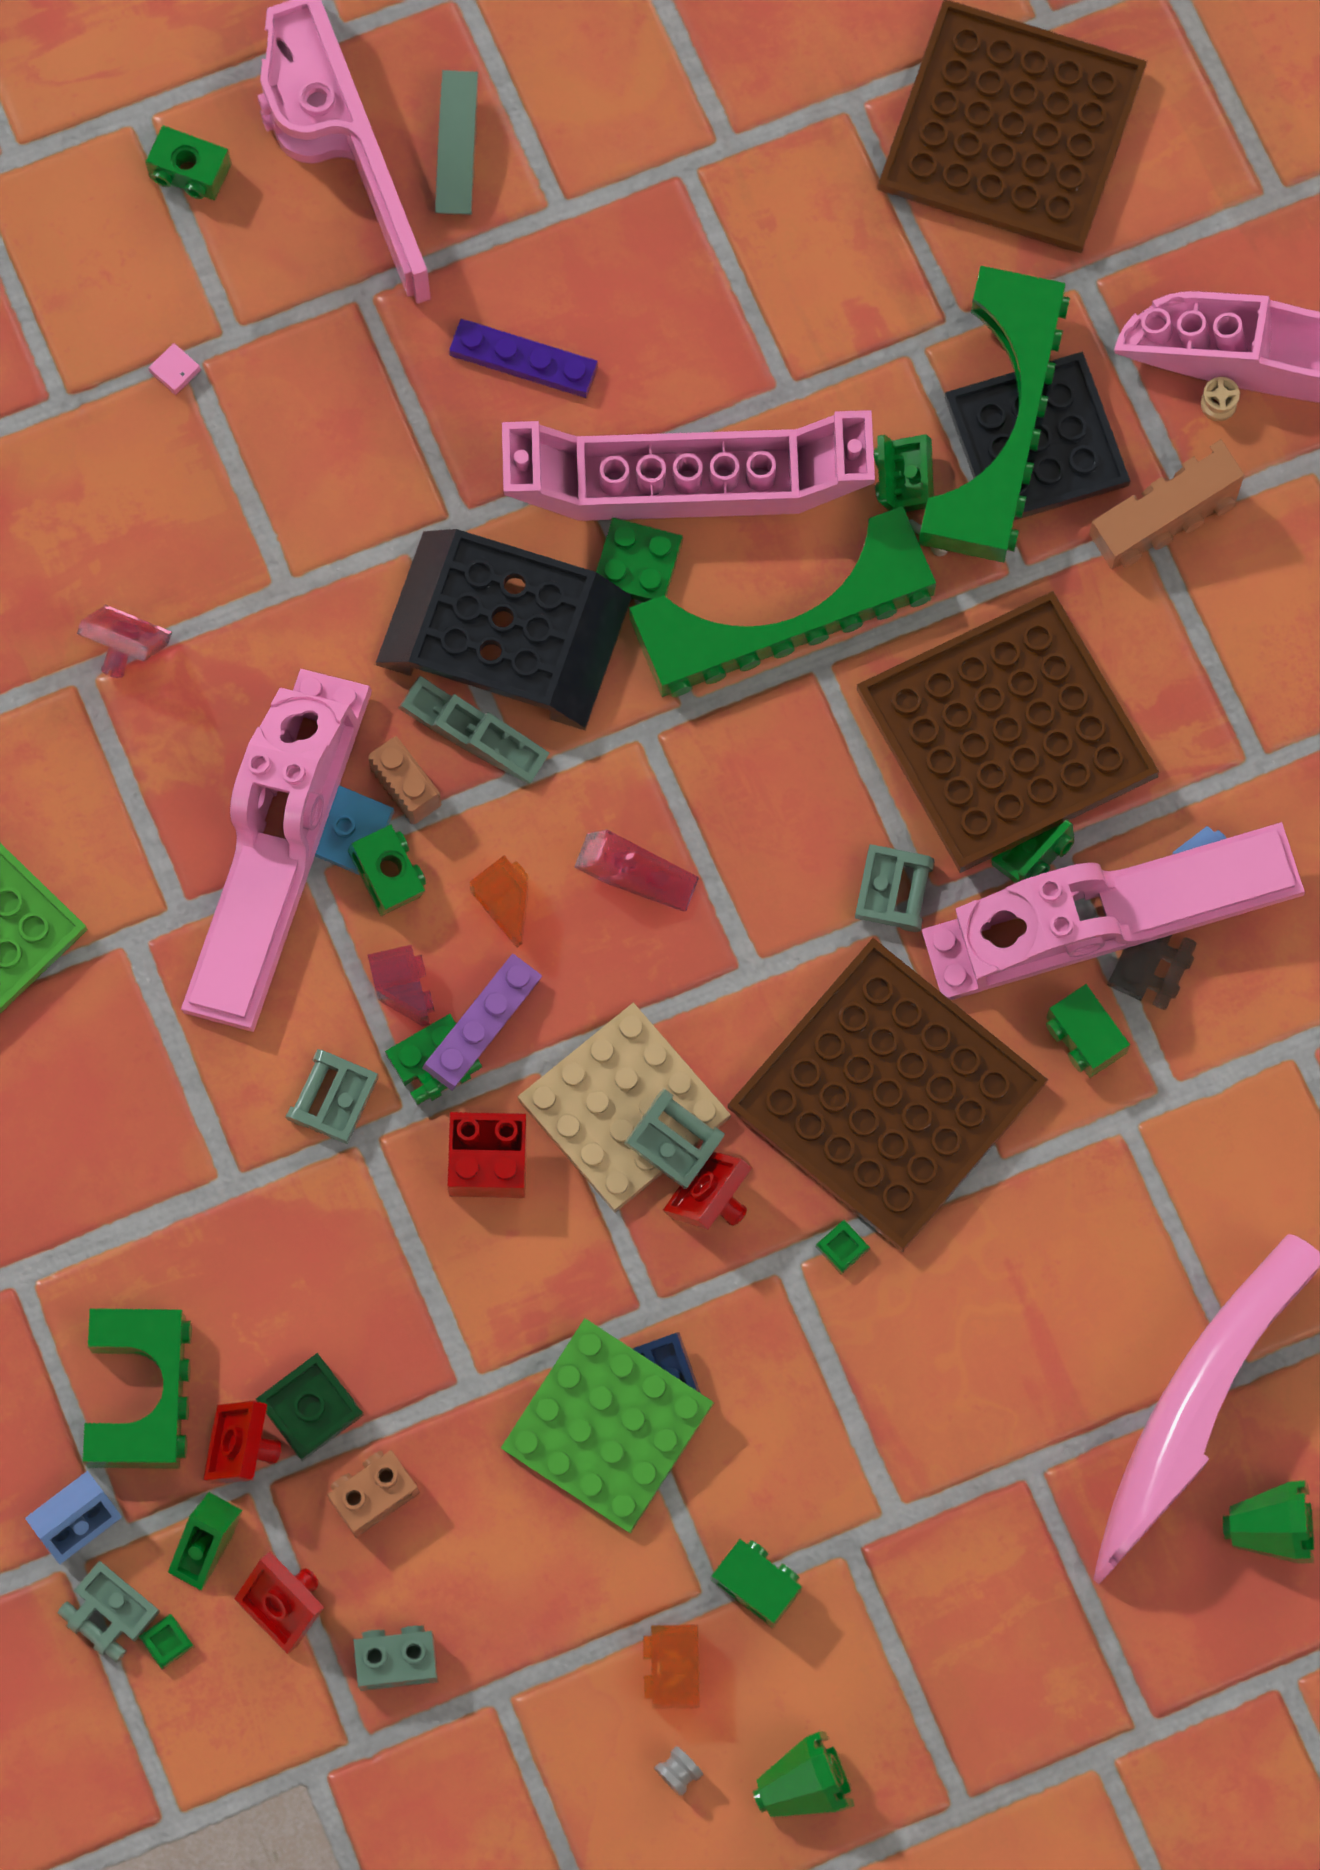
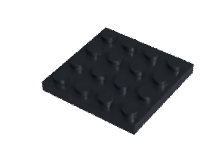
M1083 351L1049 361L1056 363L1052 384H1044L1042 395L1048 396V402L1044 418H1036L1034 428L1040 429L1041 433L1037 451L1029 450L1027 462L1034 463L1029 485L1022 483L1020 495L1026 496L1022 518L1128 487L1130 484V478ZM1014 372L945 392V401L973 479L996 459L1014 429L1019 411L1018 386Z

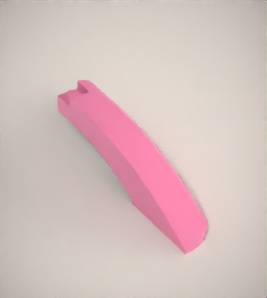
M1197 291L1169 294L1152 301V306L1139 315L1135 313L1123 327L1115 345V354L1169 371L1207 381L1216 377H1227L1233 380L1238 388L1320 403V312L1270 300L1269 296Z
M1292 1234L1284 1237L1218 1311L1192 1346L1162 1393L1138 1439L1116 1493L1093 1578L1098 1584L1106 1578L1208 1462L1209 1458L1204 1454L1217 1414L1240 1367L1269 1325L1320 1269V1252L1303 1239Z

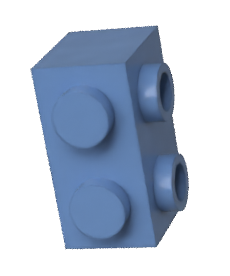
M88 1471L25 1517L59 1565L122 1518L121 1514Z

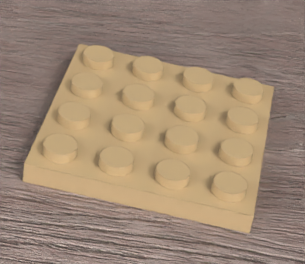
M634 1002L517 1096L518 1101L614 1213L663 1174V1172L624 1144L662 1089L665 1088L673 1094L672 1099L712 1129L714 1127L719 1128L731 1118V1114ZM664 1111L658 1119L693 1146L696 1147L703 1141Z

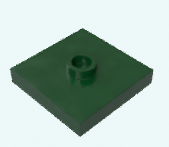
M318 1352L256 1398V1401L267 1404V1416L301 1461H304L364 1416L361 1409Z

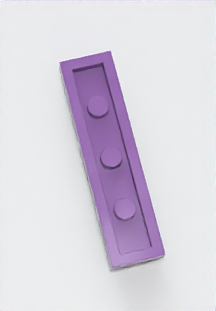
M512 953L425 1062L422 1069L453 1091L538 984L542 975Z

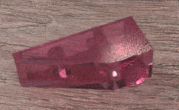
M607 829L586 835L574 866L576 869L606 884L683 912L687 911L699 880L698 876Z

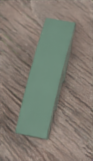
M442 70L436 214L472 215L478 99V72Z
M422 676L416 679L399 706L400 710L431 730L528 784H531L549 755L548 751L491 713L484 714L456 694L450 696Z

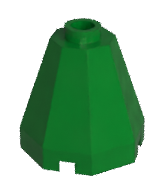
M1305 1480L1290 1481L1230 1506L1229 1515L1223 1516L1224 1538L1231 1539L1234 1548L1297 1564L1314 1563V1555L1311 1550H1314L1315 1544L1311 1503H1306L1305 1495L1310 1494L1307 1482Z
M819 1731L805 1737L756 1780L758 1789L753 1790V1795L762 1813L768 1811L771 1817L841 1812L855 1806L853 1799L845 1798L844 1796L851 1792V1787L834 1746L826 1749L823 1744L824 1741L829 1740L826 1732Z

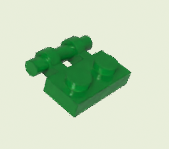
M451 1014L446 1015L385 1051L387 1058L404 1086L416 1079L421 1083L422 1086L410 1092L416 1105L429 1098L431 1101L442 1096L441 1091L447 1089L444 1084L436 1078L433 1079L422 1068L456 1025ZM478 1059L462 1078L461 1084L470 1080L472 1073L483 1068Z

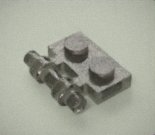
M1172 935L1125 948L1107 986L1142 1001L1147 988L1157 992L1153 1005L1166 1010L1171 999H1175L1179 993L1180 986L1178 984L1185 969H1190L1194 961L1192 954L1197 943L1190 938L1184 937L1179 948L1176 949L1168 946ZM1161 959L1171 963L1165 978L1154 975Z

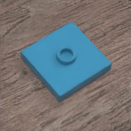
M339 785L315 857L359 875L347 851L351 843L388 826L395 812L394 808Z

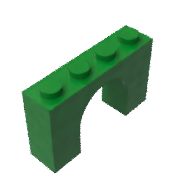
M89 1308L88 1348L92 1354H136L150 1359L161 1370L163 1392L155 1409L138 1421L132 1423H84L83 1463L87 1468L180 1469V1458L187 1457V1435H181V1421L188 1420L189 1398L182 1397L183 1382H189L190 1359H184V1345L191 1344L192 1323L191 1321H185L186 1317L182 1310Z

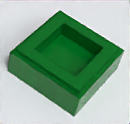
M845 1220L841 1221L816 1244V1248L841 1275L870 1249L869 1245Z
M169 1614L139 1636L161 1669H164L194 1647L172 1614Z

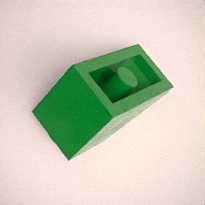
M208 1492L188 1518L168 1573L202 1590L228 1546L243 1510Z

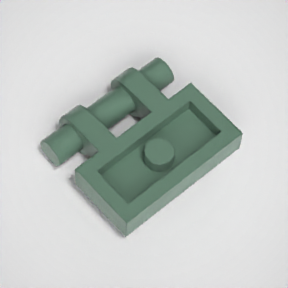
M99 1560L74 1590L75 1593L85 1600L82 1606L77 1610L67 1601L62 1605L57 1614L68 1622L67 1627L75 1634L80 1632L94 1644L93 1649L101 1656L106 1654L117 1663L127 1652L116 1642L118 1637L124 1633L135 1642L160 1611ZM96 1610L112 1623L105 1632L89 1620Z

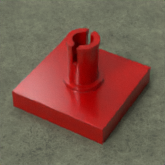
M713 1151L688 1188L684 1189L679 1186L663 1211L674 1220L704 1229H709L718 1215L723 1217L729 1225H737L745 1217L747 1207L738 1202L733 1197V1194L752 1167L740 1158Z
M246 1401L217 1405L203 1481L215 1484L253 1481L257 1460L271 1465L277 1463L282 1449L280 1441L262 1437L267 1410L266 1403Z
M271 1551L259 1560L234 1598L286 1654L299 1645L324 1609V1606L311 1594L319 1586L316 1575L311 1570L303 1568L294 1576Z

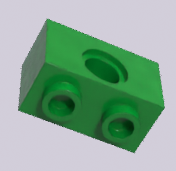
M162 125L145 161L149 177L155 183L164 187L173 185L184 189L188 195L196 199H203L205 197L214 201L231 167V159L227 148ZM187 162L195 164L194 167L188 170L179 168Z
M391 824L351 843L347 851L380 916L420 898L425 892L423 885H426L424 874L417 864L412 866L406 854L409 851L408 843L404 835L400 831L395 832ZM383 861L394 862L399 869V874L395 877L384 875L380 869V863Z

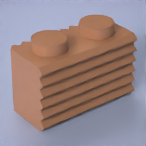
M397 736L391 738L369 754L371 772L375 773V778L379 779V783L383 784L384 790L388 791V795H391L392 800L396 801L397 807H400L401 812L405 813V818H409L410 824L418 823L442 805L440 792Z

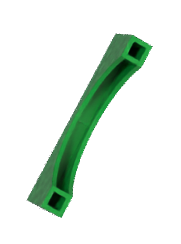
M980 265L971 313L994 333L1009 356L1018 386V417L1006 445L996 459L981 474L955 490L927 499L919 536L920 545L1005 563L1007 551L1015 552L1019 530L1012 529L1015 517L1022 518L1026 502V496H1021L1020 491L1022 483L1029 485L1034 463L1027 462L1029 450L1037 451L1041 430L1034 427L1036 418H1044L1048 396L1042 395L1044 384H1052L1056 363L1049 362L1051 351L1059 352L1063 330L1056 329L1058 318L1066 319L1070 297L1063 296L1066 283Z
M903 506L869 518L865 544L859 560L850 575L830 597L799 616L762 626H731L695 616L674 604L665 595L630 607V622L661 696L665 697L671 694L672 697H678L688 693L692 686L702 682H706V684L716 683L724 679L726 673L734 670H751L757 667L761 660L766 658L788 656L795 651L796 647L806 643L810 646L820 644L826 641L830 634L842 630L843 633L857 630L863 625V622L875 617L877 620L887 619L893 616L897 609L907 605H911V607L921 606L929 602L931 596H934L936 581Z

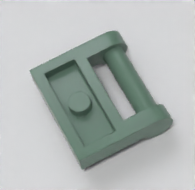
M869 844L855 919L900 927L910 932H920L923 923L920 914L928 873L933 871L935 859L923 854ZM903 866L914 869L905 913L894 911Z
M317 1049L312 1059L315 1064L295 1106L289 1108L285 1118L292 1123L307 1127L348 1145L379 1076L378 1073ZM328 1069L335 1070L337 1074L318 1115L315 1116L308 1113Z
M664 1088L656 1096L650 1108L624 1144L685 1189L688 1188L723 1139L725 1133L717 1127L710 1128L672 1099L673 1094ZM664 1111L703 1140L701 1147L697 1149L658 1119L661 1113Z

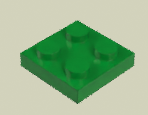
M612 517L596 572L632 595L634 600L646 602L662 595L667 596L683 542V536Z

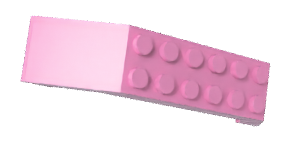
M872 410L836 411L833 416L799 429L574 436L539 425V421L502 422L504 495L578 521L612 520V517L617 519L799 514L875 483Z

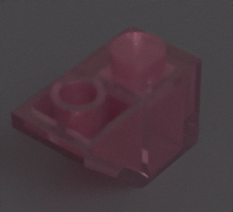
M412 945L368 954L377 999L422 1027L430 1025L428 1013L435 1012L430 990L422 991L419 979L426 977L422 955L414 956Z

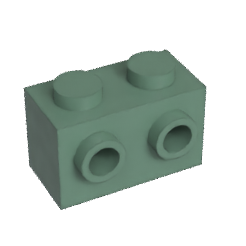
M424 1626L401 1628V1634L386 1636L385 1630L362 1632L361 1639H354L357 1681L360 1691L438 1682L434 1635L432 1631H425Z

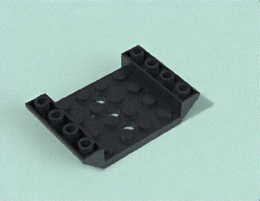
M462 530L423 531L377 657L376 665L411 676L413 668L541 707L550 710V720L586 731L632 595L597 572ZM518 578L525 583V588L520 593L511 594L504 588L505 583L510 579ZM505 611L510 613L514 619L509 626L499 627L492 621L494 615ZM487 645H496L502 651L500 657L492 661L484 659L480 653Z

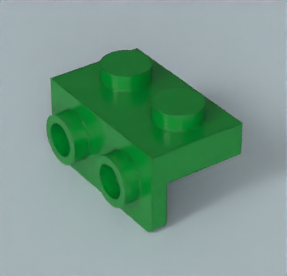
M885 434L878 435V448L874 450V460L879 474V482L875 485L878 502L889 511L903 506L905 512L925 509L927 499L934 496L932 439L927 434L891 440Z
M1065 820L1061 825L991 859L992 866L1015 883L1049 872V865L1058 856L1063 857L1073 846V824Z

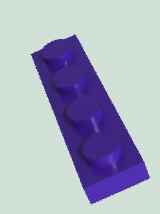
M460 319L449 349V355L583 398H587L598 367V361L465 319Z

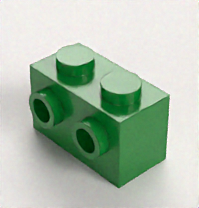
M1087 984L1048 1010L1046 1017L1048 1020L1046 1023L1048 1031L1057 1042L1062 1040L1070 1050L1068 1057L1073 1066L1079 1072L1084 1070L1089 1078L1127 1054L1130 1043Z
M739 1539L711 1575V1581L770 1627L774 1628L801 1592L802 1586L797 1583L800 1577L788 1566L781 1563L779 1567H776L767 1560L766 1557L769 1553L755 1541L750 1540L746 1544Z

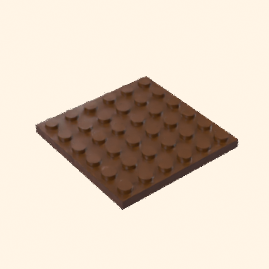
M943 0L881 173L877 190L1082 254L1146 69L1147 61L951 0Z
M1053 591L857 684V691L960 873L1061 825L1065 820L1069 821L1159 776L1156 765Z
M872 938L730 1101L728 1109L903 1252L1045 1086L1048 1079L881 943Z

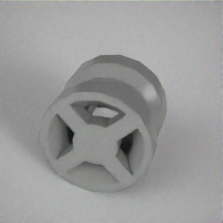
M678 1746L671 1751V1757L666 1762H659L654 1767L660 1777L679 1796H682L687 1791V1785L692 1780H698L703 1775L700 1768Z

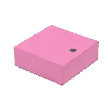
M175 343L149 367L150 373L175 395L201 371L200 365Z

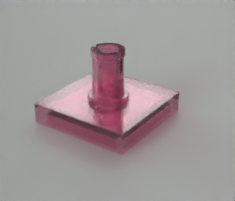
M104 605L81 620L77 634L109 647L101 671L107 675L109 670H112L111 677L123 678L129 656L146 661L168 646L172 632Z

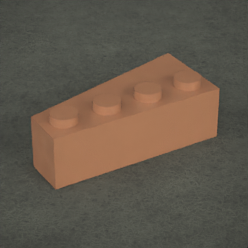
M1222 439L1210 446L1212 454L1198 462L1194 456L1182 464L1183 467L1175 473L1174 478L1168 481L1167 478L1161 477L1151 483L1143 491L1141 499L1138 500L1136 495H1132L1092 521L1089 535L1111 569L1121 564L1123 567L1134 564L1142 557L1141 553L1152 547L1155 550L1165 547L1173 540V536L1183 530L1186 533L1192 532L1199 528L1208 516L1214 513L1217 516L1223 515L1236 505L1235 502L1243 482L1244 473Z

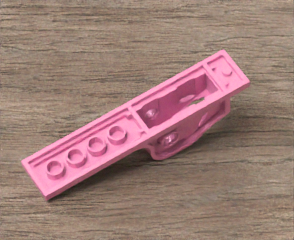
M290 0L267 8L265 31H268L266 59H262L260 77L263 93L257 95L262 110L260 111L267 132L273 130L281 149L289 157L300 162L318 163L336 157H345L355 161L407 297L414 295L417 304L430 300L427 268L322 0Z
M300 669L293 691L279 688L263 722L260 727H257L248 743L235 780L230 804V818L236 829V850L181 1007L184 1014L254 1032L338 786L340 785L372 693L370 686ZM303 717L317 721L318 729L313 736L295 741ZM278 791L289 793L283 821L286 839L263 833L266 826L265 818L273 796H276Z
M1280 822L1126 869L1103 871L1098 863H1081L1030 877L992 895L956 908L957 919L921 930L939 990L948 999L954 1000L1304 896L1305 891L1283 824ZM1099 897L1105 917L1080 921L1074 901L1083 898L1089 900ZM1015 918L1023 919L1027 925L1025 934L1018 937L1017 941L1007 948H999L982 936V931L991 929L992 925Z

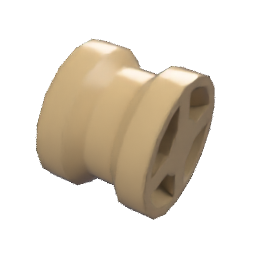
M1216 377L1206 384L1200 405L1206 417L1214 421H1223L1233 416L1240 396L1237 384L1227 377Z

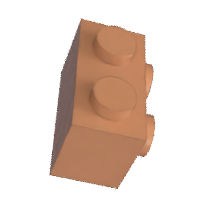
M392 1450L386 1454H383L382 1451L373 1454L363 1462L362 1465L365 1467L353 1477L350 1473H347L330 1486L333 1491L327 1494L328 1498L356 1538L420 1494L418 1487Z

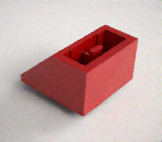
M450 1112L447 1183L449 1197L525 1198L526 1114Z

